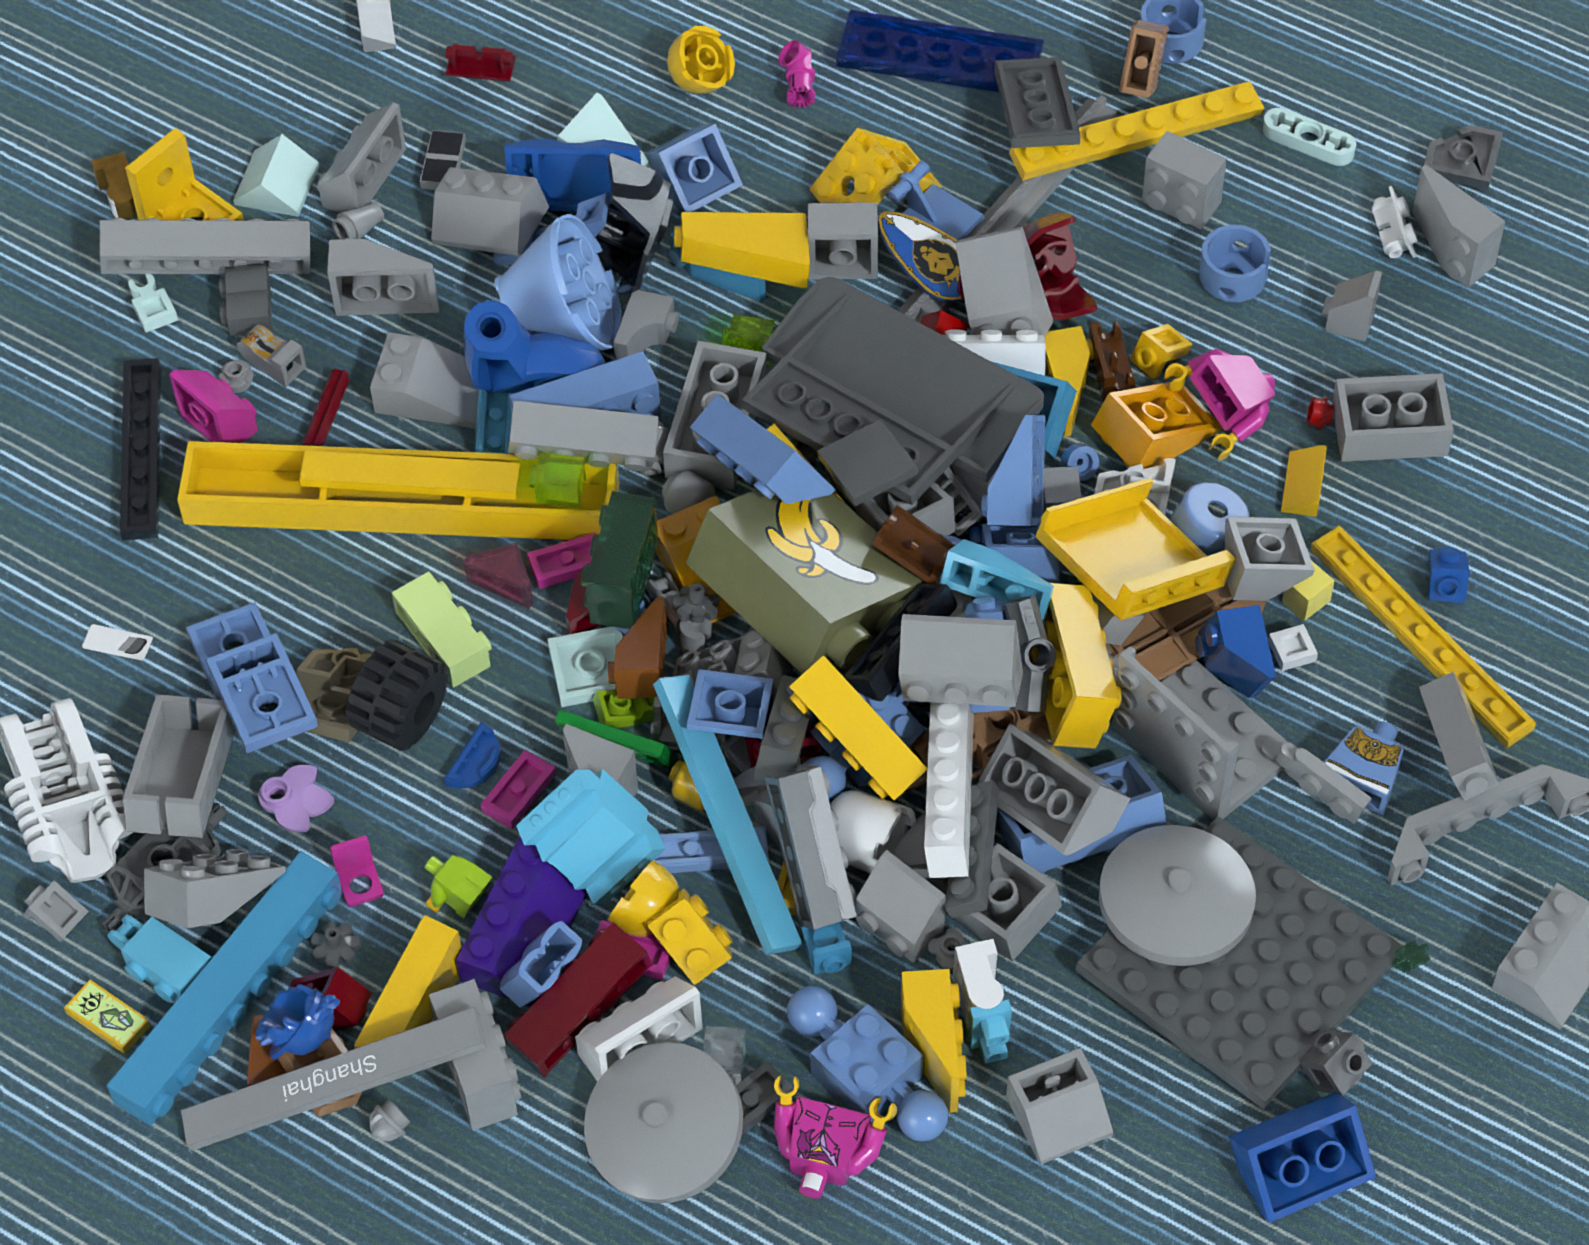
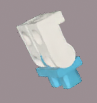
M994 939L955 947L953 983H958L960 1007L968 1029L969 1045L971 1049L980 1047L984 1063L1004 1060L1008 1057L1005 1043L1009 1041L1012 1014L1009 999L1003 1001V988L995 980L997 949Z

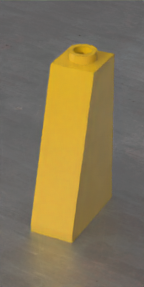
M681 212L680 226H674V247H680L682 262L799 288L808 287L810 257L806 213Z
M424 915L354 1044V1049L430 1023L434 1016L429 994L452 987L459 979L456 959L462 949L459 931Z

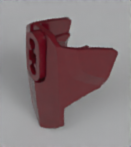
M1060 211L1049 214L1022 227L1052 318L1065 320L1093 313L1098 308L1094 299L1078 284V277L1073 275L1077 257L1068 224L1076 222L1075 216ZM960 274L957 285V293L965 302Z

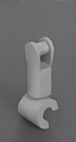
M669 572L663 573L662 578L655 581L652 579L646 580L647 592L653 600L656 597H664L666 616L675 629L680 632L679 648L681 653L705 649V641L711 638L712 621L704 617V622L694 623L691 616L685 622L677 617V611L672 608V602L674 597H680V590Z

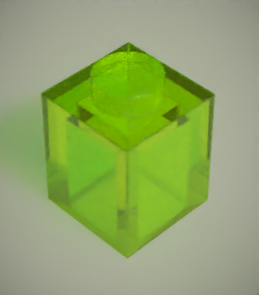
M541 452L538 466H532L529 478V486L535 488L536 502L579 508L586 481L584 457Z

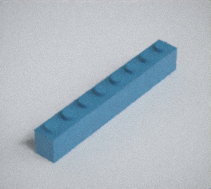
M299 852L286 868V872L275 881L107 1084L114 1104L149 1126H152L158 1117H163L167 1114L178 1092L183 1086L186 1087L193 1082L200 1065L208 1056H213L219 1050L223 1037L231 1027H235L242 1022L249 1005L256 997H261L267 991L271 978L279 968H284L290 963L297 946L304 938H309L315 932L318 921L327 910H332L337 905L342 894L338 872L304 852Z

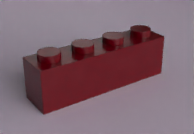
M613 922L606 930H599L590 940L589 947L579 958L575 957L565 965L562 975L549 989L535 999L531 1008L525 1014L517 1015L510 1022L507 1032L504 1034L510 1048L545 1078L576 1045L575 1036L579 1035L580 1031L589 1023L598 1022L652 966L647 950Z

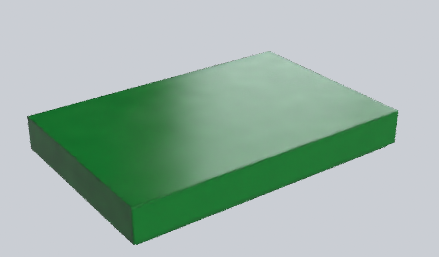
M560 709L555 719L556 725L561 729L568 724L634 750L635 758L671 770L679 758L665 744Z

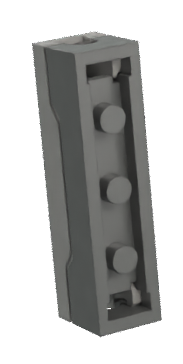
M804 765L766 776L765 781L800 926L815 930L842 920L857 917L854 908L857 896L853 886L848 883L845 870L848 867V859L844 848L839 845L836 832L839 830V821L835 811L830 807L828 799L830 783L826 773L822 771L821 766Z

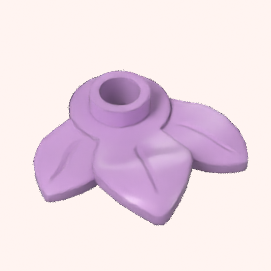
M312 765L293 766L282 777L269 778L263 783L258 793L261 807L267 812L274 813L277 823L281 827L299 833L307 832L310 828L309 817L325 813L334 804V798L328 791L313 784L317 776V767ZM276 795L284 796L280 799H272Z

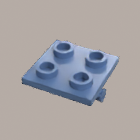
M919 161L910 172H904L899 177L900 182L887 192L889 198L895 203H898L906 195L909 207L903 214L916 217L957 240L964 239L984 220L982 213L935 184H932L923 193L918 182L931 171L924 161Z

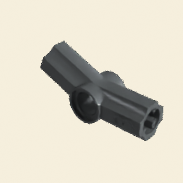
M1029 595L1012 599L1002 604L1006 620H1016L1023 669L1016 707H1011V709L1045 712L1049 669L1055 663L1056 650L1053 644L1047 640L1036 596ZM1036 645L1039 651L1038 659L1031 663L1028 653L1030 648Z

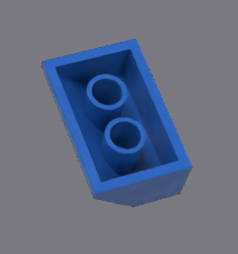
M1337 1092L1228 1136L1238 1171L1265 1221L1268 1223L1377 1178L1357 1107Z

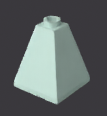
M596 93L557 137V141L565 143H584L605 139L637 145L606 100L599 93ZM641 151V165L647 167L649 161Z

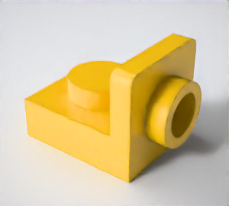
M1165 324L1142 332L1130 359L1148 376L1155 379L1160 376L1166 362L1188 355L1192 343L1172 326Z

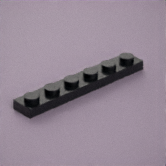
M159 358L126 360L123 365L120 534L122 541L159 537L161 365Z

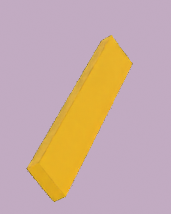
M305 450L299 480L302 487L517 500L521 465L515 462Z

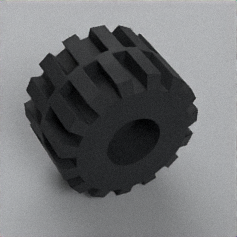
M390 639L385 641L383 645L377 647L372 655L368 657L355 679L346 710L349 725L399 751L410 749L428 731L440 710L448 683L446 665L397 640L393 641Z

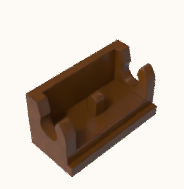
M1100 322L1090 323L1089 339H1091L1094 348L1092 364L1102 402L1105 401L1107 395L1111 392L1136 388L1124 341L1121 338V327L1118 322H1114L1112 325L1113 330L1106 334H1103Z
M899 505L895 506L871 543L928 584L936 582L945 566L948 551L955 546Z

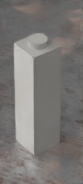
M1454 672L1420 686L1419 689L1450 777L1464 801L1500 786L1467 695Z

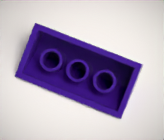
M519 836L456 959L460 982L464 983L475 979L479 989L509 1000L511 999L500 990V983L504 974L522 959L526 947L553 924L563 921L571 928L588 894L586 889L575 890L573 884L556 867L547 861L542 862L536 845H524L521 836ZM534 999L531 1003H529L528 1005H526V1006L531 1007V1006L533 1005L535 999Z

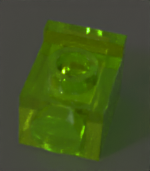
M733 314L730 328L725 327L723 330L721 345L762 352V346L775 331V320ZM767 360V369L769 368L770 364L769 360Z

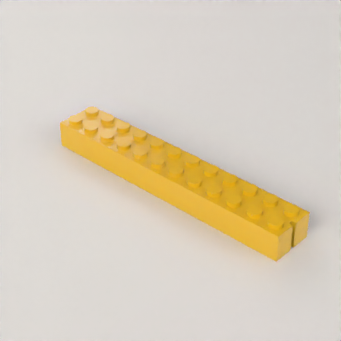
M188 441L177 500L184 525L572 540L591 533H597L599 541L613 542L619 492L618 464H610L608 467H594L589 465L588 461L573 460L572 463L554 462L552 457L537 456L536 459L528 460L518 458L515 454ZM305 450L515 462L521 465L517 500L302 487L299 478Z

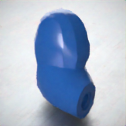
M494 300L480 302L473 306L465 317V364L472 384L476 389L491 393H517L605 364L600 351L591 343L548 332L531 335L518 321L510 308Z

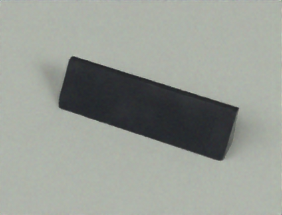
M947 584L917 585L844 676L858 693L878 702H882L899 681L902 615L950 617L958 604Z

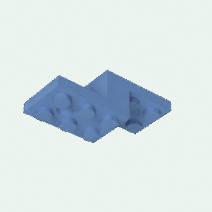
M256 602L186 627L188 637L216 699L223 700L246 753L318 727L317 718L277 633L270 635ZM238 641L244 644L231 650L225 649L226 645L230 642ZM272 702L278 704V707L272 712H262L259 710V707Z

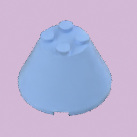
M566 214L558 217L502 276L495 278V287L499 294L500 302L510 308L518 321L531 335L547 332L591 343L598 350H608L614 347L613 342L622 321L621 304L611 269L604 270L597 254L602 251V248L597 239L585 226V223L574 215Z

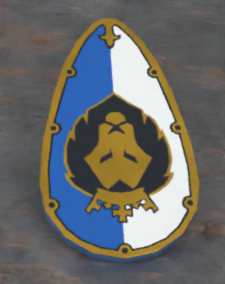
M890 211L881 213L878 217L880 235L889 252L909 278L927 295L936 300L950 303L963 301L957 293L960 275L955 244L957 239L916 217Z

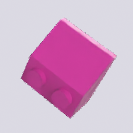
M174 370L169 374L180 417L210 442L243 443L258 431L255 419L257 412L254 406L246 398L240 399L236 396L225 380L221 378L217 380L208 371Z

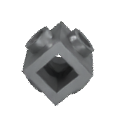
M1329 1029L1315 1039L1314 1045L1299 1060L1317 1091L1326 1093L1337 1092L1342 1096L1351 1087L1359 1083L1364 1072L1373 1064L1364 1051V1043L1358 1036L1351 1032L1346 1033Z

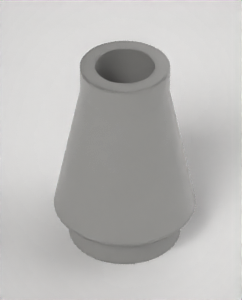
M375 202L367 206L341 212L332 222L334 234L338 239H361L376 224L384 220V213Z

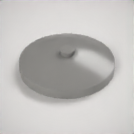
M1182 825L1151 827L1126 838L1112 851L1106 860L1099 885L1100 909L1107 926L1115 937L1131 951L1144 958L1177 966L1209 962L1233 949L1242 940L1250 926L1256 902V890L1252 874L1237 851L1211 833Z
M672 1042L654 1043L637 1048L613 1063L596 1083L590 1095L584 1119V1135L587 1150L598 1172L623 1194L648 1203H673L681 1201L711 1186L732 1162L743 1130L742 1102L730 1075L715 1059L705 1052L686 1044Z

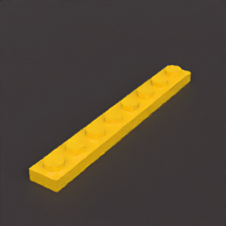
M1251 81L1079 127L1080 144L1012 148L1011 146L1009 155L1022 181L1155 145L1166 131L1179 137H1184L1257 117L1262 114L1264 106Z

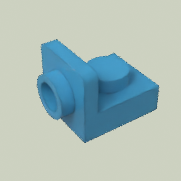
M840 922L815 930L806 927L801 928V936L814 975L823 972L836 973L846 966L852 965V948L849 940H845Z

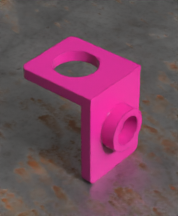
M361 836L330 847L335 871L338 872L342 892L348 907H354L384 896V891L373 863L367 836ZM357 877H367L371 880L372 886L367 892L357 894L351 891L350 883Z

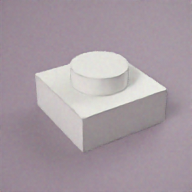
M1304 624L1269 634L1268 643L1281 671L1316 662L1318 653Z

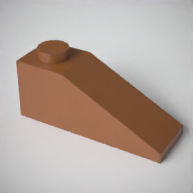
M656 597L616 645L614 661L608 662L609 684L616 685L618 699L658 697L653 684L659 678H664L668 629L664 597Z

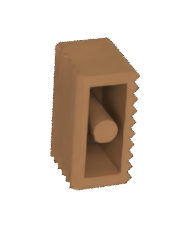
M1137 20L1131 27L1119 88L1120 92L1148 98L1158 88L1156 86L1159 82L1157 78L1160 76V65L1163 62L1161 59L1164 56V45L1167 43L1165 39L1168 37L1167 32L1169 28L1167 25Z

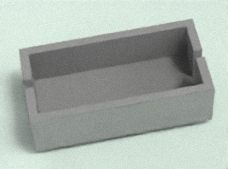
M156 695L122 798L127 832L161 834L162 829H167L168 835L203 838L234 735L233 722L223 700L197 698L196 710L199 730H193L190 697Z

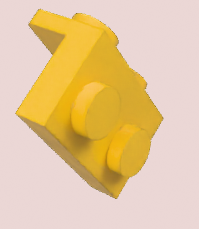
M682 889L678 892V899L648 921L647 926L690 981L696 985L732 958L729 945L733 941L721 924L714 926L706 915L709 913V910L697 894L691 897L685 889Z

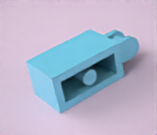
M126 914L121 919L123 924L116 931L111 930L107 934L109 940L121 949L126 963L124 967L126 972L137 982L142 983L145 980L154 986L155 992L168 1003L177 1001L211 960V956L154 917H151L143 925L132 916Z

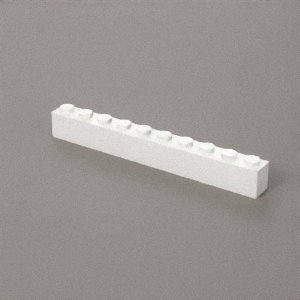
M942 574L936 580V584H940ZM950 589L958 604L950 617L965 618L967 604L973 603V600L976 598ZM930 702L924 839L929 878L969 876L974 720L971 704Z

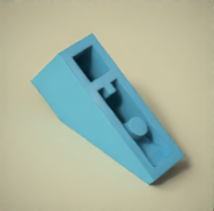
M966 539L961 540L948 551L940 584H947L950 589L975 598L989 596L994 597L995 601L1005 600V603L1019 597L1035 595L1042 621L1046 619L1054 588L1052 584L999 551Z

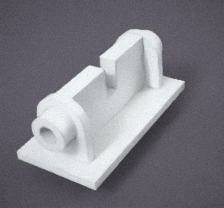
M1390 186L1391 197H1379L1374 200L1372 212L1378 229L1381 230L1391 226L1379 231L1384 253L1389 255L1390 258H1398L1402 255V252L1409 250L1412 257L1415 258L1416 253L1413 243L1418 242V238L1412 223L1407 224L1405 217L1410 216L1408 205L1404 196L1398 198L1392 186Z

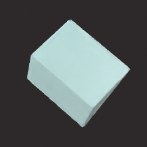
M281 134L254 151L233 200L234 205L299 217L318 171L319 162Z

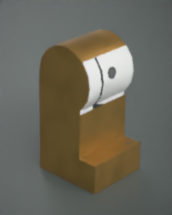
M121 152L92 160L99 190L108 188L107 196L112 214L116 218L125 220L134 218L137 212L125 169L128 166L125 153Z

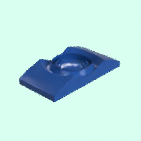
M545 138L508 143L504 146L506 174L537 178L549 205V211H577L578 203L604 193L610 196L611 182L607 164V157L610 153L641 164L640 146L605 139L584 143H565Z

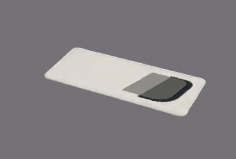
M93 624L90 626L82 647L142 661L145 659L153 637Z

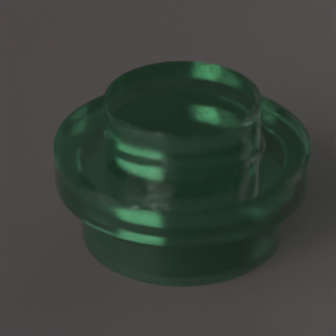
M1414 940L1395 951L1398 957L1392 963L1395 967L1399 966L1403 974L1431 960L1427 953V950L1430 948L1427 943L1419 946L1417 941Z

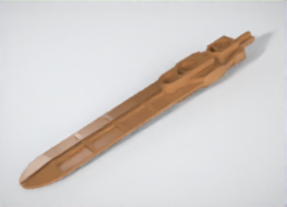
M1226 581L1224 587L1143 613L1144 618L1121 645L1105 644L1106 649L1111 651L1110 655L1112 657H1115L1116 655L1119 656L1128 647H1133L1136 650L1135 660L1160 681L1202 658L1197 653L1195 639L1199 630L1216 611L1260 605L1262 613L1266 601L1237 600L1226 605L1233 600ZM1010 707V710L974 713L972 764L977 763L982 769L972 772V780L981 777L1006 729L1001 730L996 727H1008L1011 723L1050 742L1052 739L1045 712L1013 710ZM929 730L919 736L908 747L927 768ZM927 771L897 798L923 784L927 785Z

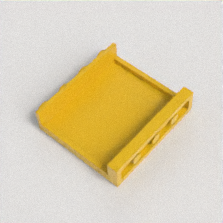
M1152 478L1131 482L1124 486L1104 490L1084 498H1077L1074 501L1057 506H1051L1042 514L1041 524L1035 536L1120 621L1224 587L1236 562V558L1228 550L1207 556L1147 499L1154 482Z

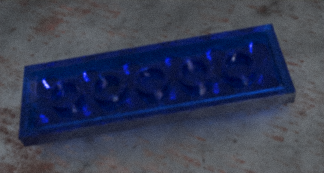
M850 10L836 57V67L999 93L994 72V62L999 60L1041 58L1044 40Z

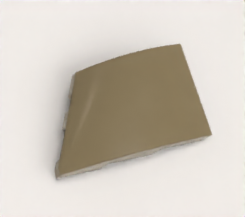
M345 648L342 650L324 649L312 650L296 669V674L317 718L318 727L306 732L346 742L352 740L358 730L349 725L348 717H346V710L349 704L348 699L358 673L372 653L360 654L358 648Z

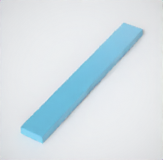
M690 675L659 678L653 686L765 955L796 950L802 945V941L716 736L713 732L687 729V721L695 688Z

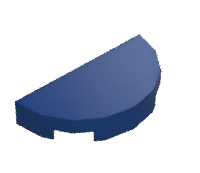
M483 722L479 724L444 777L445 786L457 789L475 787L486 782L496 772L501 755L500 745L493 729Z

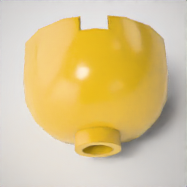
M694 26L680 34L670 46L667 58L668 71L674 83L682 90L696 95L709 94L724 86L732 78L735 67L733 50L729 44L725 46L723 41L718 38L722 35L717 30L708 26Z
M655 860L651 861L631 884V889L624 898L620 899L608 918L610 923H615L625 933L632 936L645 937L652 935L653 933L648 928L647 922L678 899L680 887L675 877Z

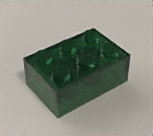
M612 491L608 505H602L600 511V534L593 535L590 547V556L593 557L590 565H584L581 586L586 587L584 607L589 608L590 623L630 629L636 622L659 543L656 500L651 497Z

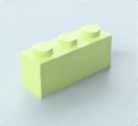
M427 572L392 592L395 613L427 655L446 665L448 682L453 688L491 667L488 651L492 648L489 640L482 631L476 632L471 626L472 621L463 606L457 607L453 603L452 594L443 581L437 582L432 574Z

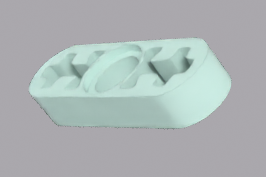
M1273 108L1266 112L1263 134L1268 139L1336 166L1347 165L1354 159L1356 141L1350 134L1284 108ZM1310 132L1315 134L1318 139L1306 141L1300 135Z

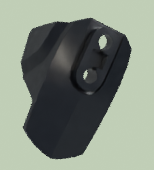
M610 153L607 157V164L611 182V202L608 207L606 224L595 238L602 248V251L597 253L601 263L621 275L617 293L626 295L641 288L656 248L667 229L673 198L668 196L671 182L664 180L655 170L617 154ZM577 211L572 212L571 215L575 216Z

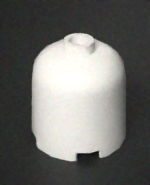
M859 790L842 792L830 803V807L838 817L839 830L836 832L839 845L846 852L848 865L868 874H871L880 856L886 850L895 856L898 842L907 833L908 826L912 827L916 822L915 812L912 808L887 799L882 800L881 797Z

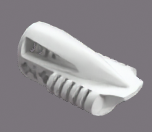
M68 698L51 703L50 713L42 715L41 720L22 724L15 713L0 717V742L14 775V779L5 785L4 790L7 797H9L11 808L14 809L15 819L19 821L18 826L20 832L23 833L22 837L25 844L28 845L27 850L33 862L49 860L51 865L60 868L70 883L95 880L106 875L116 864L115 851L119 846L118 839L124 838L133 832H127L122 799L124 791L121 789L119 778L116 777L117 774L114 766H111V758L106 753L94 754L73 700Z

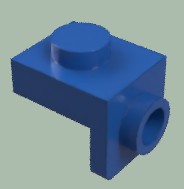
M1442 547L1439 550L1429 549V600L1464 603L1466 601L1469 578L1466 552L1453 547Z

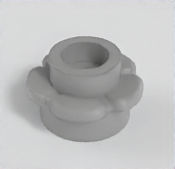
M242 360L230 361L222 366V373L219 374V379L225 380L233 393H240L250 387L254 373L250 370L251 367L247 362Z

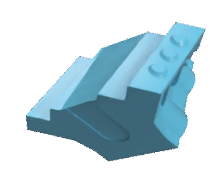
M589 769L575 770L516 825L523 844L536 845L542 862L547 861L556 867L573 884L575 890L586 889L593 905L609 902L665 850L657 829L647 821L649 810L603 769L597 773H593Z

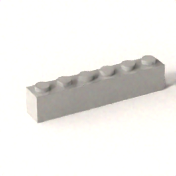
M122 218L100 220L101 274H225V267L267 263L269 274H310L309 221L297 219L265 221L258 218L249 221H231L225 218L214 221H196L191 218H184L179 221L160 220L157 218H148L146 220H125Z

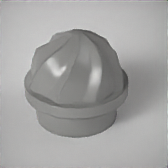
M388 1099L382 1106L377 1104L374 1107L375 1109L370 1116L369 1123L371 1133L375 1138L392 1141L406 1133L404 1128L411 1121L392 1101Z

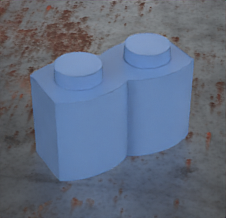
M563 921L553 924L526 947L522 959L504 974L500 983V990L520 1008L528 1005L555 983L560 969L572 961L578 954L582 945V939Z

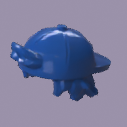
M298 984L296 988L289 987L287 991L279 990L273 1002L268 1005L270 1010L265 1011L263 1019L258 1022L259 1026L255 1031L256 1040L260 1041L261 1046L272 1044L269 1056L274 1061L285 1052L306 1055L316 1050L325 1040H329L332 1034L330 1031L335 1020L333 1010L340 1004V1000L336 999L335 995L324 996L316 988L311 989L301 984Z

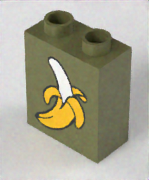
M756 489L712 507L706 513L686 561V564L802 674L823 655L832 665L836 663L843 670L851 668L917 585L926 584L920 577L872 545L871 543L877 532L835 493L786 504L775 495L769 500Z

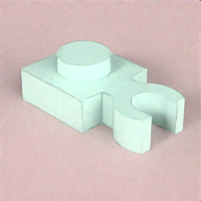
M145 274L148 284L144 287L136 286L133 279L128 282L131 295L134 298L131 300L133 308L146 333L178 321L176 311L165 289L157 290L152 274Z

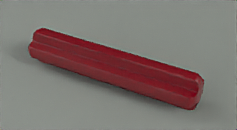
M337 368L331 370L301 446L324 445L350 381L346 370Z

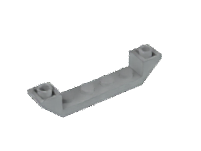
M1541 764L1498 781L1500 786L1464 801L1462 796L1408 816L1391 861L1387 877L1389 885L1392 886L1402 881L1410 883L1425 873L1429 852L1424 845H1430L1438 841L1442 835L1452 831H1465L1476 822L1490 817L1494 819L1501 817L1509 809L1518 805L1534 804L1544 796L1558 819L1571 814L1579 816L1589 810V779Z

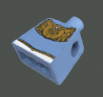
M1385 721L1378 722L1373 732L1360 726L1354 727L1324 761L1326 765L1370 796L1372 799L1366 808L1382 816L1386 812L1404 751L1401 745L1393 742L1398 734L1397 729Z

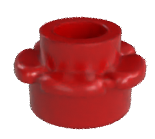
M1323 396L1322 399L1313 397L1308 407L1306 423L1307 425L1316 426V430H1321L1324 425L1329 426L1333 419L1334 405L1329 404L1327 396Z

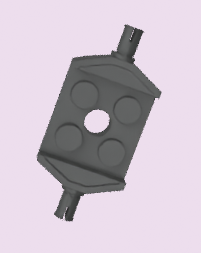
M219 803L214 805L211 809L203 838L168 835L167 829H162L161 834L145 833L106 874L117 899L116 905L118 908L102 922V926L107 931H116L123 924L121 919L126 914L143 920H149L152 917L145 914L144 868L156 867L153 864L158 857L169 855L173 859L188 862L193 861V856L197 854H213L216 857L223 856L212 832L214 827L228 815L226 808L220 806ZM155 918L161 923H167V921Z

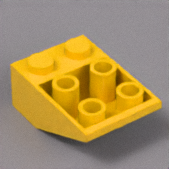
M949 969L902 972L901 1015L903 1037L924 1055L923 1073L938 1096L945 1102L950 1113L958 1112L959 1097L966 1096L965 1079L967 1078L965 1055H962L961 1045L963 1043L962 1020L958 1016V1007H960L958 983L951 984Z

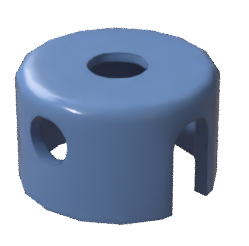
M1146 0L1143 4L1141 20L1167 25L1169 28L1167 32L1168 37L1165 39L1167 43L1164 45L1165 50L1163 51L1164 56L1161 59L1162 63L1178 64L1187 62L1197 56L1202 49L1206 18H1203L1204 5L1200 0ZM1167 5H1172L1176 8L1172 12H1161L1162 8Z
M1227 225L1219 227L1208 234L1202 244L1199 279L1204 289L1213 297L1225 302L1239 303L1251 300L1260 294L1268 278L1271 248L1267 239L1257 230L1245 225ZM1242 240L1248 245V248L1238 247L1234 245V242ZM1232 269L1237 270L1242 274H1230L1226 271Z
M1203 482L1191 486L1184 493L1182 501L1177 505L1169 520L1209 556L1225 551L1226 518L1250 517L1241 497L1231 489L1217 483ZM1209 503H1218L1225 508L1226 512L1222 518L1210 513L1208 510Z

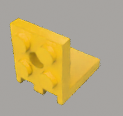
M174 128L125 167L139 220L157 218L160 220L179 221L184 218L202 217V221H214L220 218L231 221H244L242 212L195 179L185 134L177 128Z
M857 128L809 190L820 203L864 202L877 203L878 205L892 186L900 182L899 177L904 172H910L921 160L906 142ZM931 172L927 173L918 182L923 193L932 184L940 188L942 186ZM854 178L855 189L848 195V183Z

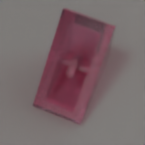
M518 543L467 555L464 560V566L468 582L523 607L531 608L533 605L531 585Z

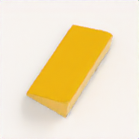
M1319 445L1289 451L1281 512L1317 517L1327 446Z

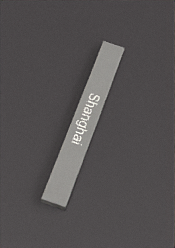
M473 1007L183 1109L181 1114L186 1145L193 1151L485 1049L487 1047L480 1013Z

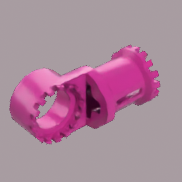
M797 40L789 41L782 48L778 61L786 69V80L789 83V89L787 90L788 104H792L794 108L796 105H798V108H801V105H803V108H806V105L809 107L811 103H815V91L812 88V83L815 80V70L811 66V50Z

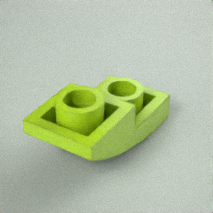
M616 690L596 691L593 702L600 723L614 728H623L654 721L653 705L654 699L658 697L618 699Z

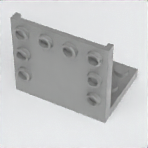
M1130 646L1119 654L1116 686H1119L1121 689V703L1119 708L1113 712L1112 728L1212 821L1218 816L1224 819L1285 770L1284 767L1277 763L1276 756L1281 746L1287 743V741L1197 660L1160 682L1135 660L1136 650Z

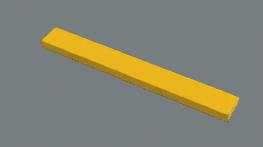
M1340 525L1312 542L1311 551L1437 679L1454 672L1467 695L1474 716L1506 749L1535 730L1536 722Z

